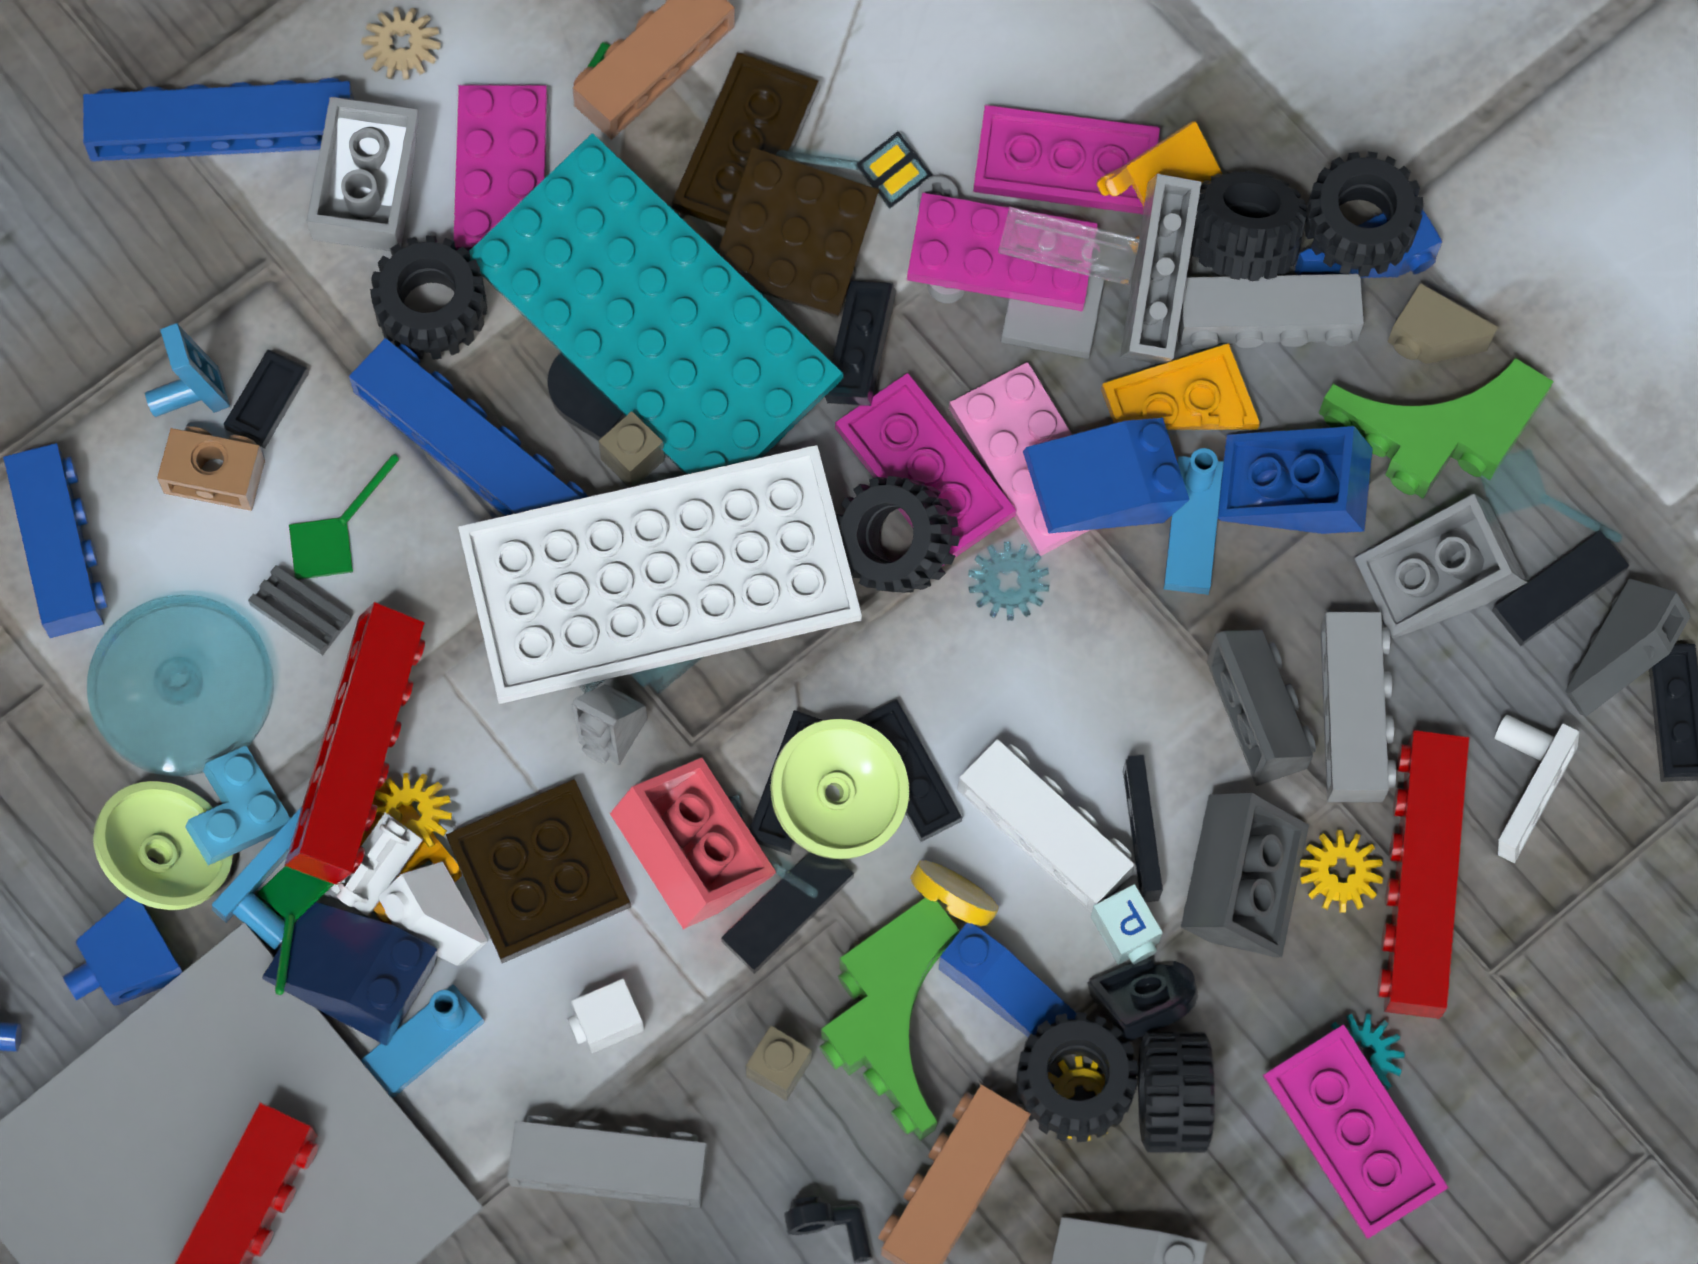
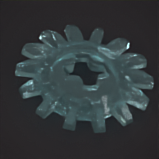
M1004 542V553L998 554L992 544L987 547L991 557L989 560L986 561L979 555L975 557L974 560L982 569L981 571L969 570L968 576L978 580L979 584L968 587L969 593H983L984 596L976 602L978 608L990 602L993 604L989 614L990 617L995 618L1000 608H1006L1007 620L1013 621V608H1018L1025 617H1028L1031 613L1026 603L1030 602L1036 606H1042L1044 601L1038 598L1035 593L1049 592L1050 585L1038 582V579L1049 575L1048 568L1035 569L1034 566L1042 559L1038 553L1030 560L1024 557L1028 546L1022 544L1018 553H1012L1011 542ZM1012 571L1017 573L1016 583L1020 586V589L1015 591L1009 588L1005 593L1000 591L1001 581L997 578V575L1002 573L1008 576Z

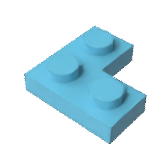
M243 746L205 764L203 772L222 804L188 819L185 828L209 866L275 836L291 818L248 747Z

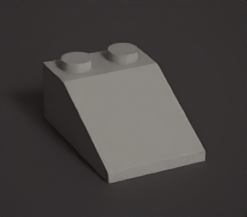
M330 97L306 221L313 240L390 251V248L397 243L402 247L409 208L419 118L418 109Z
M1476 494L1466 497L1355 557V561L1379 612H1381L1382 619L1386 627L1389 628L1390 636L1394 639L1486 605L1527 583L1490 504Z
M1062 1217L1051 1264H1203L1207 1243L1159 1231Z

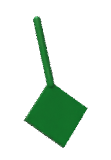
M393 454L340 518L289 525L294 576L297 580L353 573L347 523L399 461L398 455Z
M284 866L257 892L263 900L285 918L275 993L277 995H282L285 991L294 922L334 885L287 866Z

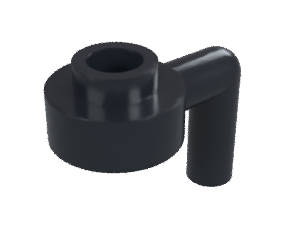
M809 1196L794 1200L791 1203L792 1209L784 1213L789 1235L811 1234L832 1226L846 1224L853 1262L862 1263L872 1259L863 1212L858 1205L849 1204L831 1207L830 1203L820 1202L819 1196Z

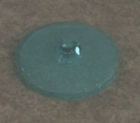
M172 595L153 599L124 614L109 628L98 643L92 656L87 676V699L90 712L97 728L109 746L119 756L134 766L148 772L167 776H188L204 773L203 769L207 762L243 746L248 747L264 726L274 695V674L271 659L264 642L252 624L226 604L196 595Z

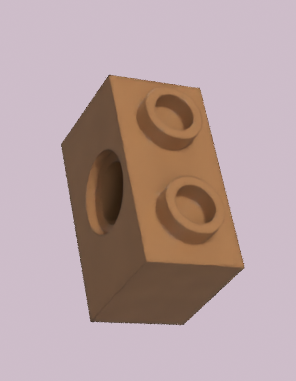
M189 426L185 430L171 428L157 480L164 494L252 511L265 459L260 446L244 436L231 435L229 439L212 436L207 430ZM220 459L223 461L222 466L216 471L206 472L202 470L204 464L209 460Z

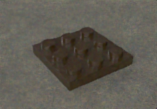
M752 148L718 254L759 293L838 318L879 189Z
M575 779L446 834L502 964L631 908L630 900Z

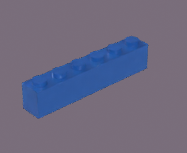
M324 78L317 83L299 84L291 80H281L273 85L258 86L238 82L231 84L229 87L209 88L205 85L195 84L178 90L146 87L137 92L102 89L97 91L96 94H83V143L91 161L320 150L330 97L354 100L350 81H341L336 78Z
M385 338L349 375L353 392L502 515L507 516L588 497L575 483L569 481L567 484H564L553 475L555 469L545 458L539 454H534L531 457L519 447L521 445L520 440L504 426L497 429L486 420L488 417L486 412L476 402L469 398L464 402L452 392L454 390L453 386L444 376L436 371L429 374L419 366V358L407 346L400 344L396 347Z

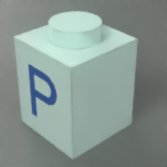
M1135 884L1093 906L1091 919L1118 965L1129 959L1132 964H1136L1157 952L1155 945L1159 944L1163 932Z

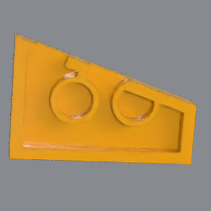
M1229 343L1102 383L1101 392L1114 424L1129 420L1163 418L1167 430H1258L1260 425Z

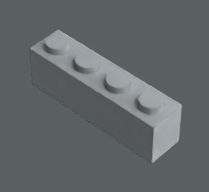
M1157 174L1147 184L1120 354L1121 358L1160 365L1174 359L1201 188L1200 181Z
M1359 274L1277 276L1270 280L1261 277L1259 281H1249L1248 279L1236 280L1230 277H1186L1179 321L1180 344H1191L1192 347L1197 349H1209L1218 344L1236 343L1241 348H1254L1263 343L1281 342V345L1286 347H1299L1307 342H1326L1330 346L1348 345L1352 341H1358L1364 325L1361 278Z
M1326 612L1320 626L1327 802H1383L1389 788H1394L1396 783L1395 761L1388 760L1387 743H1393L1394 720L1392 715H1386L1385 699H1391L1392 675L1390 671H1384L1383 655H1389L1390 631L1388 627H1382L1381 612Z
M528 1116L527 1122L515 1121L507 1176L510 1186L694 1208L701 1207L707 1144L698 1142L699 1137L697 1135L672 1132L669 1139L650 1137L651 1131L640 1127H623L622 1133L603 1131L604 1126L602 1124L588 1121L575 1122V1128L556 1126L555 1119L545 1116Z

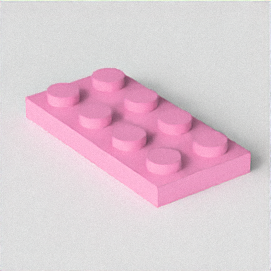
M1028 362L950 402L949 410L989 476L1016 509L1015 519L1038 557L1090 531L1048 534L1023 450L1032 445L1070 436L1072 433Z

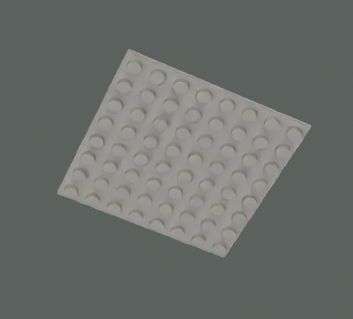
M245 922L0 1120V1240L19 1264H175L260 1102L312 1127L318 1135L314 1142L318 1143L319 1147L307 1170L300 1168L292 1186L296 1187V1192L290 1206L283 1214L277 1212L269 1228L273 1231V1237L267 1250L261 1257L255 1255L251 1264H419L484 1208L317 1008L285 991L282 995H277L275 993V986L262 979L263 974L274 957Z

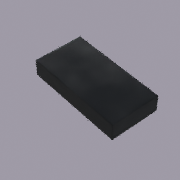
M267 349L225 420V430L253 440L256 445L265 449L309 374L307 368Z

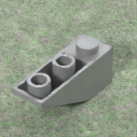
M606 684L576 697L572 703L579 743L583 745L582 751L600 763L605 764L609 759L620 765L647 721L646 706Z

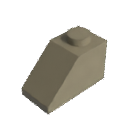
M1420 283L1395 322L1388 343L1393 345L1394 349L1401 356L1410 360L1418 359L1425 364L1487 351L1498 327Z

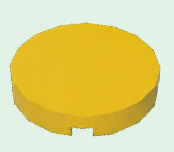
M920 860L911 874L912 884L924 897L934 902L939 899L948 905L946 909L950 911V914L968 923L978 926L988 925L998 913L999 906L984 890L965 877L940 864Z

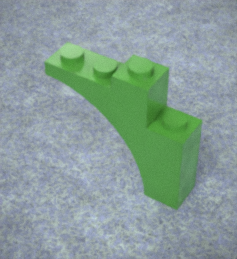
M1515 358L1509 367L1486 386L1461 398L1433 405L1399 406L1380 403L1350 393L1333 384L1325 395L1318 414L1324 417V421L1331 428L1355 426L1373 448L1372 454L1379 457L1387 456L1391 459L1385 476L1391 479L1392 484L1405 494H1416L1424 499L1451 457L1457 460L1459 466L1468 474L1475 477L1482 476L1490 481L1545 400L1554 381Z
M926 897L840 957L839 969L842 973L837 977L841 985L851 998L855 999L860 996L862 1000L821 1029V1039L824 1043L819 1046L830 1065L835 1070L842 1066L849 1076L865 1065L867 1071L863 1073V1076L868 1085L877 1096L880 1097L884 1093L896 1107L891 1111V1114L899 1127L907 1135L913 1131L920 1141L936 1130L937 1120L928 1108L913 1072L909 1048L910 1019L915 1000L926 976L959 933V929L938 901H930Z

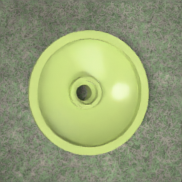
M830 719L806 727L786 743L779 753L772 771L771 799L779 823L798 845L822 857L850 859L876 850L886 843L897 831L907 810L909 781L901 756L884 735L861 722L847 719ZM828 785H833L839 790L840 796L837 801H832L826 796Z
M160 781L140 782L119 790L106 802L94 826V849L97 860L105 875L125 895L139 903L158 909H186L199 905L211 898L226 880L232 865L233 855L209 866L207 865L185 826L188 819L213 807L196 793L172 783ZM148 857L155 858L159 864L152 862Z

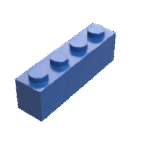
M57 443L4 456L41 624L49 638H54L104 625L100 609L108 608V603L102 582H94L91 567L98 566V561L92 540L84 541L81 529L82 525L88 524V518L82 498L74 499L71 484L78 483L79 481L72 456L64 458Z

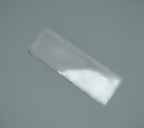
M1009 207L998 253L1129 285L1140 239Z

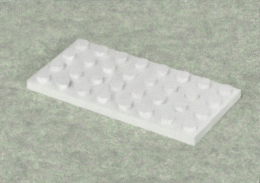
M818 445L458 526L499 704L861 621L862 617Z

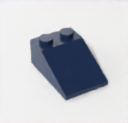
M315 902L299 917L294 925L285 992L387 1046L432 973L438 949L396 926ZM281 947L262 977L263 980L276 986Z

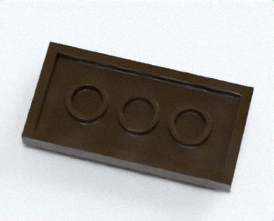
M737 52L674 195L672 209L726 228L751 149L755 148L789 159L819 90V81Z

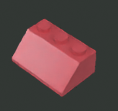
M703 758L632 786L610 813L683 929L719 914L776 873Z

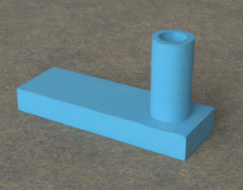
M178 323L160 329L172 371L180 379L145 392L146 400L153 416L158 417L201 400L213 413L230 407L219 367Z
M1200 448L1194 451L1191 457L1178 456L1177 463L1190 500L1171 516L1163 589L1209 595L1223 461H1218L1216 454L1212 450Z
M301 808L212 904V911L224 922L227 923L235 915L274 950H277L282 945L285 921L255 896L254 893L287 858Z
M452 984L446 990L434 993L426 1007L396 1030L387 1046L379 1044L360 1061L393 1099L485 1022L456 986Z

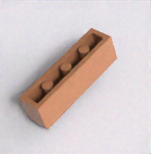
M666 0L656 12L653 10L648 11L638 21L636 30L625 40L622 38L616 40L608 48L605 58L594 68L588 67L578 75L573 84L574 107L612 140L734 28L735 7L727 0Z
M980 1085L974 1096L966 1092L952 1116L959 1120L950 1136L943 1132L940 1134L928 1155L930 1159L934 1160L925 1177L917 1173L907 1188L903 1198L908 1200L909 1204L901 1217L892 1214L878 1237V1239L885 1242L881 1250V1256L894 1264H943L1027 1126L1030 1113L983 1085Z

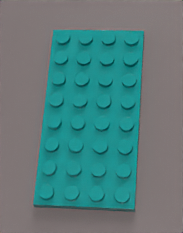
M593 133L469 251L470 261L476 260L481 275L625 416L632 411L663 441L664 448L662 450L664 454L685 475L762 458L844 378L843 373Z

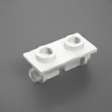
M385 812L361 846L365 848V854L358 869L354 874L351 873L337 885L334 884L331 890L337 893L336 897L350 907L354 906L369 917L380 901L378 897L394 882L423 839Z

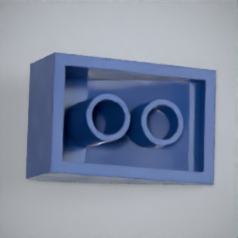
M1163 418L1122 421L1032 445L1023 450L1048 534L1164 523L1190 500Z
M1355 426L1228 434L1226 436L1218 519L1224 522L1319 534L1364 532L1373 448Z

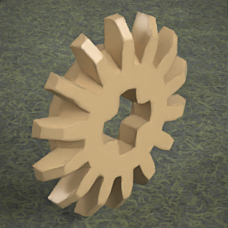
M399 7L393 8L394 20L391 21L382 12L377 14L378 19L383 25L379 26L368 23L366 30L374 33L375 36L363 37L361 41L362 45H373L372 48L363 53L365 60L373 57L377 58L371 69L377 72L383 66L388 67L386 78L389 79L393 78L395 70L402 71L403 80L409 79V69L415 68L419 75L425 73L421 62L426 60L434 64L437 59L428 51L429 49L440 50L441 46L440 42L429 39V37L439 34L438 28L430 27L424 29V26L431 20L428 15L419 18L415 22L413 20L417 11L411 8L406 14L405 19L400 16ZM394 34L399 37L409 34L408 42L410 49L406 51L400 47L396 51L392 50L391 48L394 44L391 37Z

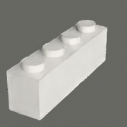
M997 739L959 777L957 790L1092 913L1094 905L1111 897L1129 879L1135 865L1130 860L1132 854L1117 839L1111 838L1109 841L1096 829L1098 827L1096 820L1085 809L1079 806L1074 809L1062 798L1064 795L1062 789L1046 775L1040 778L1028 767L1030 764L1028 758L1012 744L1006 747Z

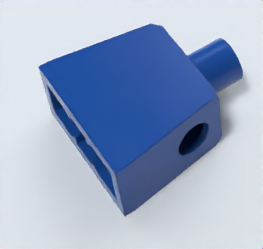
M128 896L76 940L75 943L85 958L86 963L62 977L76 1001L101 987L113 1005H120L164 988L183 971L145 906Z

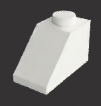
M443 861L401 874L378 897L394 926L438 949L436 956L456 966L464 964L488 942Z

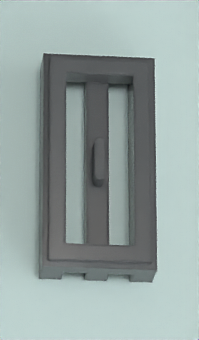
M275 565L270 572L271 576L269 579H264L259 586L260 590L257 594L253 593L248 599L250 606L323 656L349 623V615ZM281 583L336 622L333 626L278 589V584ZM271 596L326 635L320 640L265 601Z

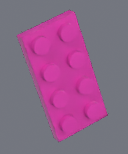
M458 85L454 242L456 251L462 246L467 251H470L545 179L546 85Z
M985 105L973 192L1143 214L1144 207L1132 185L1118 196H1111L1110 194L1103 196L1096 182L1104 175L1124 166L1158 144L1160 128Z
M922 193L906 280L1083 311L1097 223Z
M906 373L874 395L871 406L860 405L835 422L836 431L873 478L895 476L925 482L924 485L932 486L941 492L939 498L949 501L953 508L947 514L949 516H956L959 525L952 528V535L959 536V545H951L949 552L955 555V558L1015 517L1016 509L909 373ZM898 508V510L901 512V514L913 528L912 522L907 513L903 509Z
M1344 1025L1262 1076L1366 1240L1449 1188Z

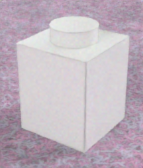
M624 978L571 1001L575 1015L567 1018L577 1043L580 1044L587 1041L591 1053L644 1031L642 1019Z

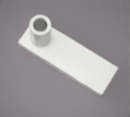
M1506 715L1498 727L1495 739L1541 761L1499 838L1498 856L1515 863L1578 748L1579 731L1562 723L1554 737L1512 716Z

